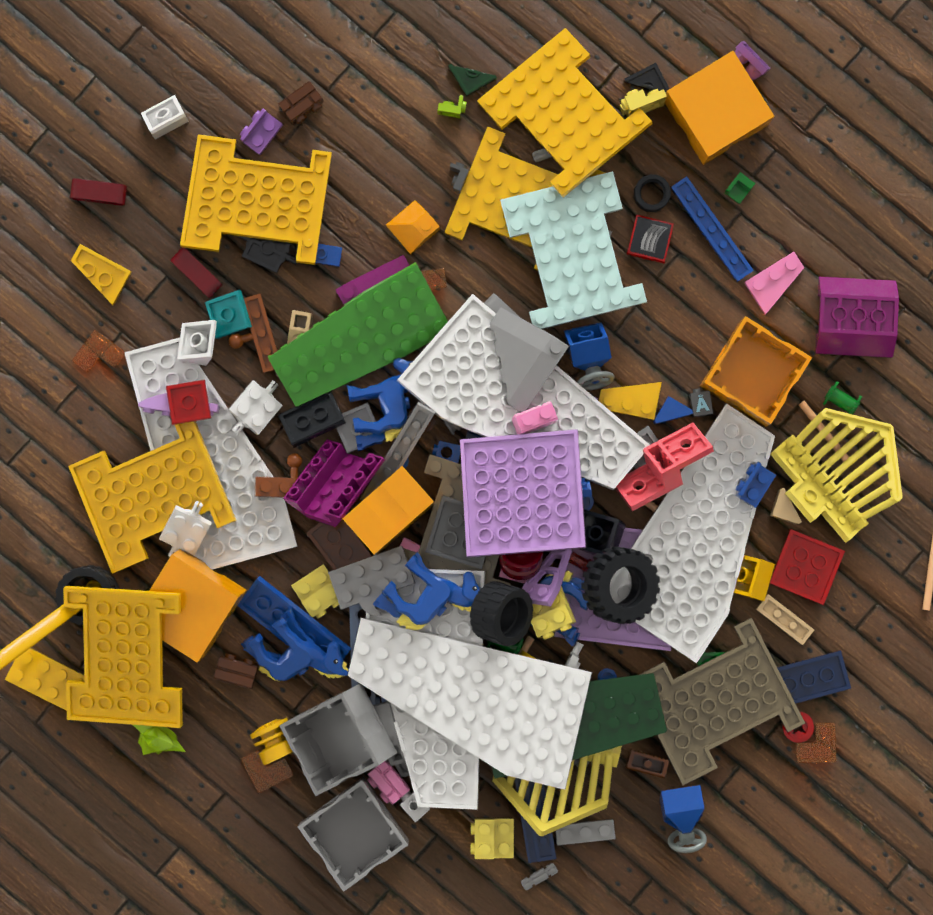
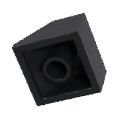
M584 510L586 548H580L579 550L596 555L597 553L602 554V550L606 548L619 547L626 524L619 519Z

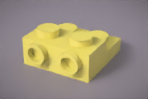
M637 89L629 91L619 105L622 115L629 117L638 108L647 113L664 106L667 97L664 89L658 91V89L652 90L647 93L648 96H645L643 89L640 91Z
M324 564L291 585L311 617L316 616L317 619L327 613L326 609L330 606L333 608L339 606L328 574L329 571Z
M562 586L551 607L532 604L533 618L531 624L537 638L549 639L555 636L554 632L561 630V632L567 631L572 628V624L576 623Z
M475 818V823H471V835H475V843H471V855H475V859L514 858V818Z

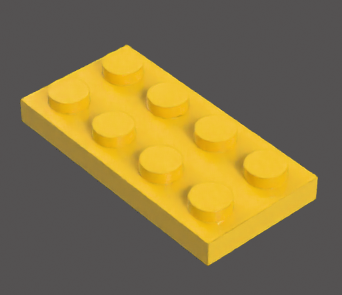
M30 648L14 660L5 680L67 711L66 682L68 680L85 681V675Z

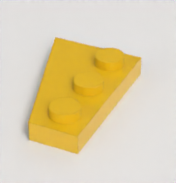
M81 244L71 259V262L114 306L132 272Z
M662 382L601 389L598 401L611 412L654 420Z

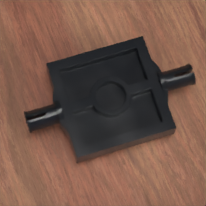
M237 236V238L246 241V248L242 257L274 273H278L285 260L292 264H297L294 261L296 256L289 254L292 243Z

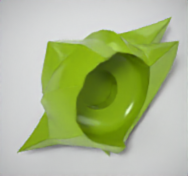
M133 725L140 732L138 743L142 747L143 755L157 753L159 755L162 751L186 752L177 741L176 734L168 727Z

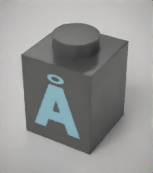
M704 388L694 389L693 393L689 394L690 408L693 410L692 418L712 415L710 391H705Z

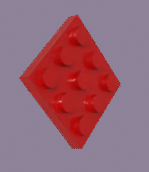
M790 529L769 584L824 605L845 551Z

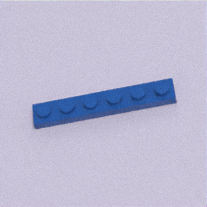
M686 176L673 185L670 189L736 282L753 272L754 270L689 178Z

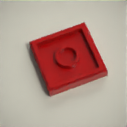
M205 380L166 386L172 425L212 419Z

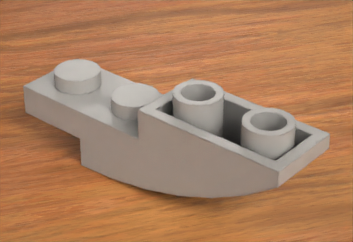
M386 701L373 705L397 751V754L388 759L390 765L396 766L401 778L410 776L395 729V718L391 703Z

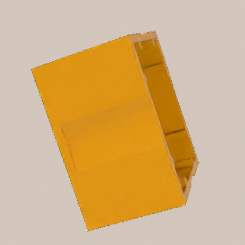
M734 51L716 60L666 92L665 105L677 124L686 133L690 145L703 165L726 152L735 143L745 140L767 127L774 118V114Z
M745 316L738 323L700 384V387L710 391L712 395L766 427L775 419L785 403L790 389L799 380L812 357L790 343L778 339L769 330Z
M401 466L342 519L374 555H377L434 505V501L406 469Z
M179 549L170 556L149 590L181 593V613H162V640L198 663L208 654L221 633L225 621L235 611L247 590L225 575L213 571L197 557Z

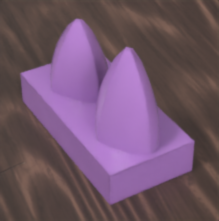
M745 41L740 42L735 47V54L742 65L748 61L750 62L745 70L752 81L766 74L771 69Z

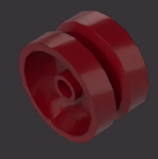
M543 552L499 555L500 567L509 578L515 580L530 579L541 568Z

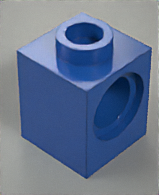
M439 441L438 445L434 444L432 455L458 463L461 453L460 445ZM447 447L452 450L451 457H442L441 450Z

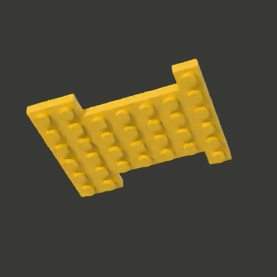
M566 28L477 100L478 104L501 130L517 118L564 169L550 181L551 185L563 198L653 124L652 120L640 108L624 120L577 68L590 58V54Z
M487 127L444 233L463 241L467 228L471 223L532 247L529 233L513 238L509 237L500 200L553 187L550 181L558 174L500 152L505 133ZM597 169L589 177L604 174L605 172Z
M198 135L180 246L219 252L222 234L298 244L296 263L315 265L332 152L312 150L310 168L234 158L236 139Z
M196 421L175 425L180 437L179 439L113 468L105 451H101L68 466L112 574L149 559L142 540L163 531L176 505L183 509L192 510L196 501H199L198 505L201 502L203 506L198 514L202 515L210 511L217 528L236 521Z
M65 586L63 588L64 607L83 608L85 681L68 680L66 682L67 720L181 728L183 726L182 688L163 687L162 613H181V593Z

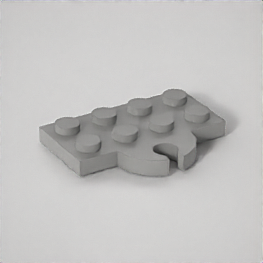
M403 546L328 572L341 610L360 604L362 609L368 614L381 616V612L373 603L391 581L396 585V590L415 584L412 572L405 567L408 560Z

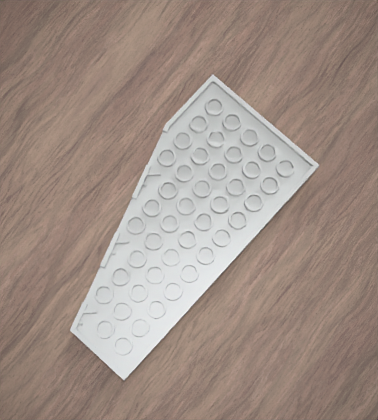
M472 294L397 379V382L425 406L434 410L435 414L444 421L483 437L517 435L512 417L521 412L507 404L506 395H508L506 384L502 382L500 373L502 368L500 357H497L494 346L496 337L490 327V322L496 313ZM556 365L527 410L539 405L542 406L544 403L551 401L558 420L554 424L530 433L578 429L581 477L614 490L644 454L643 449L650 444Z
M180 338L124 352L138 404L147 398L167 393L166 386L205 380L209 403L220 405L219 413H214L211 416L212 419L196 421L236 521L217 528L210 511L202 514L203 518L212 522L195 557L213 570L297 547L286 501L278 497H254L255 477H273V475L244 431L241 430L238 435L231 431L238 422L232 413L228 411V407L200 365L177 360ZM139 407L150 451L180 438L175 425H172L171 417L164 416L162 411L156 410L154 414L143 412V408Z
M725 404L705 434L706 439L713 446L714 452L682 469L683 485L665 495L631 547V549L644 553L645 556L652 560L651 565H655L658 570L656 576L660 577V583H658L660 593L656 595L658 599L656 604H652V611L649 614L644 613L645 617L640 621L636 620L635 623L695 663L698 662L729 614L747 539L756 508L735 496L738 492L735 489L741 480L744 481L748 476L746 471L751 464L754 465L756 462H760L766 468L775 435L728 404ZM625 567L616 571L610 582V594L616 604L626 599L632 587L631 575Z
M429 569L436 576L448 579L460 587L463 585V575L466 572H472L479 588L481 589L485 585V571ZM412 572L415 584L398 589L397 593L405 602L416 604L427 584ZM449 602L444 605L447 609L440 617L436 615L422 629L416 630L483 646V639L477 637L472 630L470 612L462 611ZM376 607L381 612V616L371 615L366 612V619L406 628V626H400L399 623H396L399 618L393 617L381 608ZM391 703L395 718V729L406 761L418 807L478 809L480 758Z
M361 618L348 672L349 677L503 774L566 789L592 672Z

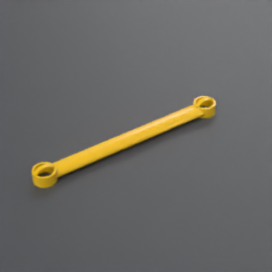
M96 580L89 581L85 586L102 588L101 584ZM63 604L0 650V670L83 608L64 607Z

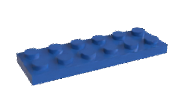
M261 576L255 580L238 604V607L286 645H288L272 625L281 619L280 616L284 612L292 608L299 627L325 653H327L328 644L332 641L339 644L343 659L352 649Z

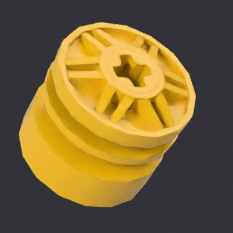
M287 717L268 722L250 734L251 739L258 736L262 739L254 743V746H265V749L258 753L263 765L293 752L279 726L288 721Z

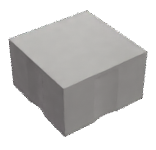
M358 684L279 725L292 751L299 759L302 771L315 796L339 785L350 777L358 776L380 765L397 754L362 684Z
M364 776L302 820L297 826L313 850L321 856L328 871L343 892L365 877L375 866L386 862L409 844L408 837Z

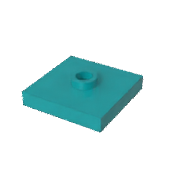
M241 290L205 302L210 320L217 321L216 339L252 327Z

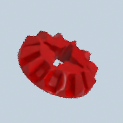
M801 711L799 712L805 724L801 725L802 730L805 731L804 733L799 730L794 732V729L787 732L783 725L785 736L790 741L796 743L807 741L814 731V723L811 717Z

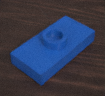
M318 244L316 264L340 267L342 247Z

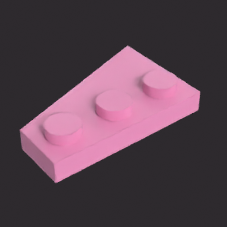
M792 252L744 282L764 315H766L800 274L804 266L795 252Z

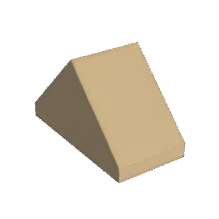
M785 488L779 489L770 516L793 524L801 523L802 521L791 500L785 494Z

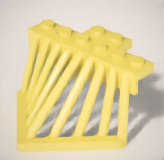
M825 408L797 437L791 435L770 454L795 483L785 493L810 523L821 514L845 543L869 524L866 519L896 504L903 498L894 428L888 423ZM824 419L829 420L830 422L803 447L802 442ZM840 423L846 424L813 456L810 455L811 450ZM855 427L862 428L861 431L822 465L818 464L821 458L854 430ZM872 431L878 432L829 475L826 474V471L864 437ZM882 439L884 440V447L838 484L834 483L845 470ZM886 455L887 464L843 494L842 491L851 482ZM888 473V482L855 503L849 501ZM890 490L891 497L863 513L858 511L861 507Z
M622 746L579 758L571 812L564 814L575 760H572L566 789L560 790L555 818L550 821L548 819L556 787H547L542 814L539 819L535 813L543 784H534L528 806L524 798L529 781L521 780L518 793L513 788L515 777L508 776L506 780L504 777L494 779L493 776L492 781L539 836H544L607 808L612 767L617 768ZM587 761H590L592 767L586 805L579 808ZM600 764H603L601 799L595 801Z

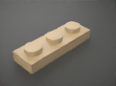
M769 594L766 595L765 601H761L756 608L758 612L801 645L806 642L814 631L812 627Z

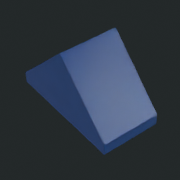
M668 396L653 421L654 425L692 415L693 410Z

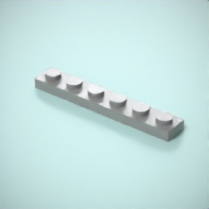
M420 402L416 404L384 457L385 461L372 477L360 500L363 501L404 465L434 416V410Z

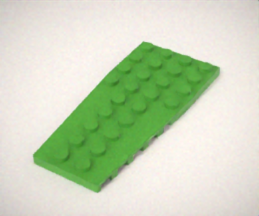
M416 262L365 290L344 304V307L338 311L335 310L320 323L314 324L313 328L304 334L301 333L295 340L283 345L274 354L268 355L271 365L295 406L306 403L386 366L396 358H403L431 342L447 324L448 321Z

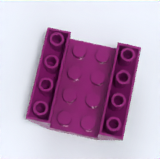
M818 277L820 306L815 354L893 358L897 340L899 308L896 281Z
M327 439L283 499L306 517L336 527L385 459L371 453L365 459L348 454L340 443Z

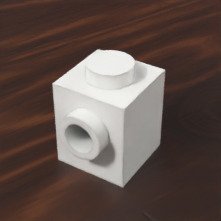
M408 791L400 798L402 800L400 806L415 823L430 810V807H418L414 791L412 793Z

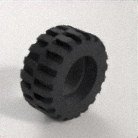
M624 547L606 548L602 550V554L597 553L594 555V561H589L586 565L588 570L583 572L582 577H585L584 583H581V589L585 590V593L582 594L583 599L588 601L586 605L589 610H593V614L603 620L618 624L635 623L636 620L640 621L645 617L644 613L649 614L652 611V604H656L658 600L656 598L657 593H660V588L658 587L660 577L656 576L658 570L655 565H651L652 560L640 551ZM625 567L631 575L632 587L626 599L616 604L610 594V582L615 572Z

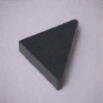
M656 63L624 79L625 83L650 91L655 89L661 91L664 89L666 93L670 89Z

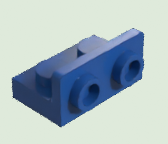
M756 462L754 465L751 464L746 471L748 476L744 481L741 480L735 489L738 491L735 496L754 508L758 506L776 474L763 467L760 462Z

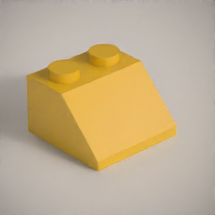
M744 555L734 593L765 601L775 564Z

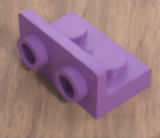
M264 108L261 111L258 110L253 115V122L249 127L245 126L240 133L241 142L258 155L263 153L283 126L281 122L267 113Z

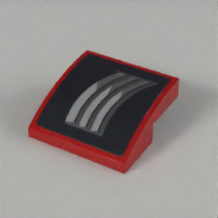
M636 214L627 255L665 263L674 223Z

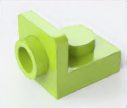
M459 96L458 106L449 101L439 103L438 115L460 118L461 113H465L467 102L463 101L464 96Z

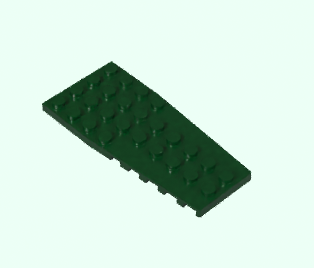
M654 673L590 681L572 760L667 731ZM492 767L494 779L507 776Z

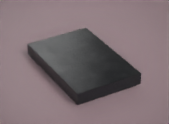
M331 391L278 415L293 448L346 423Z

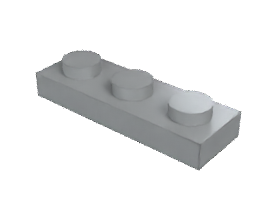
M613 819L572 823L555 831L557 845L615 839Z

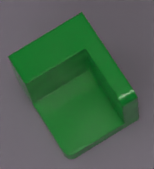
M740 172L724 193L740 204L755 185V182Z

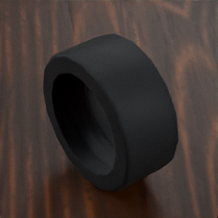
M654 174L642 177L634 189L635 203L646 212L654 213L662 210L667 205L671 196L669 183L665 178ZM650 182L659 184L664 192L662 200L654 205L644 202L641 197V189Z

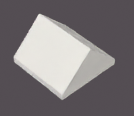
M175 95L141 113L154 139L189 122Z
M217 321L182 323L177 360L206 366L213 355Z

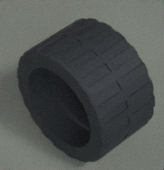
M89 565L72 569L58 583L55 592L57 608L64 604L63 588L65 586H74L75 582L80 578L92 577L101 584L102 588L119 589V585L115 577L108 570L100 566ZM79 611L69 619V622L82 626L83 612Z
M498 581L487 583L478 591L471 606L470 624L473 632L481 639L503 646L517 644L530 628L533 618L532 599L524 589Z

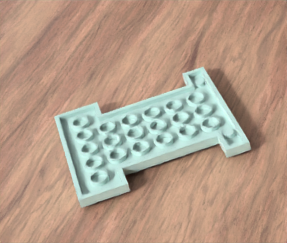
M613 171L588 177L564 198L554 187H549L500 200L509 237L513 238L529 233L547 303L546 308L529 312L533 325L540 329H545L647 303L642 283L623 288L604 214L623 209Z

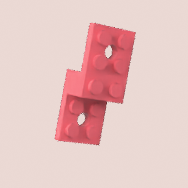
M691 423L644 448L643 453L646 464L626 474L615 489L631 511H634L683 485L680 469L714 452L713 446L697 426ZM685 444L691 445L690 447H687V448H683V447H682V446L685 445ZM637 486H644L640 490L635 489Z

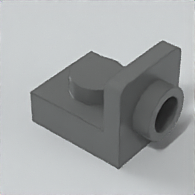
M459 162L450 164V170L459 173V175L455 174L451 183L454 186L453 192L458 194L461 193L469 173V169H466L467 166Z

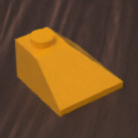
M413 201L386 224L387 228L410 255L440 230V226L416 201Z

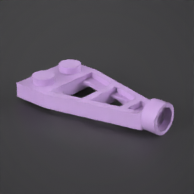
M572 549L551 551L542 562L539 572L525 582L522 589L529 593L532 604L551 607L560 591ZM555 559H561L558 568L549 567ZM545 574L554 575L550 585L538 584Z

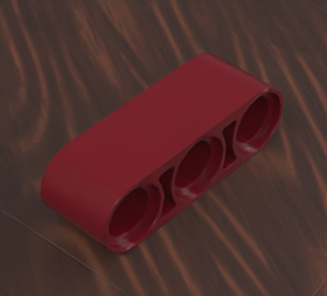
M73 178L70 199L125 206L127 186L117 183Z
M182 247L170 259L209 299L223 286L186 248Z

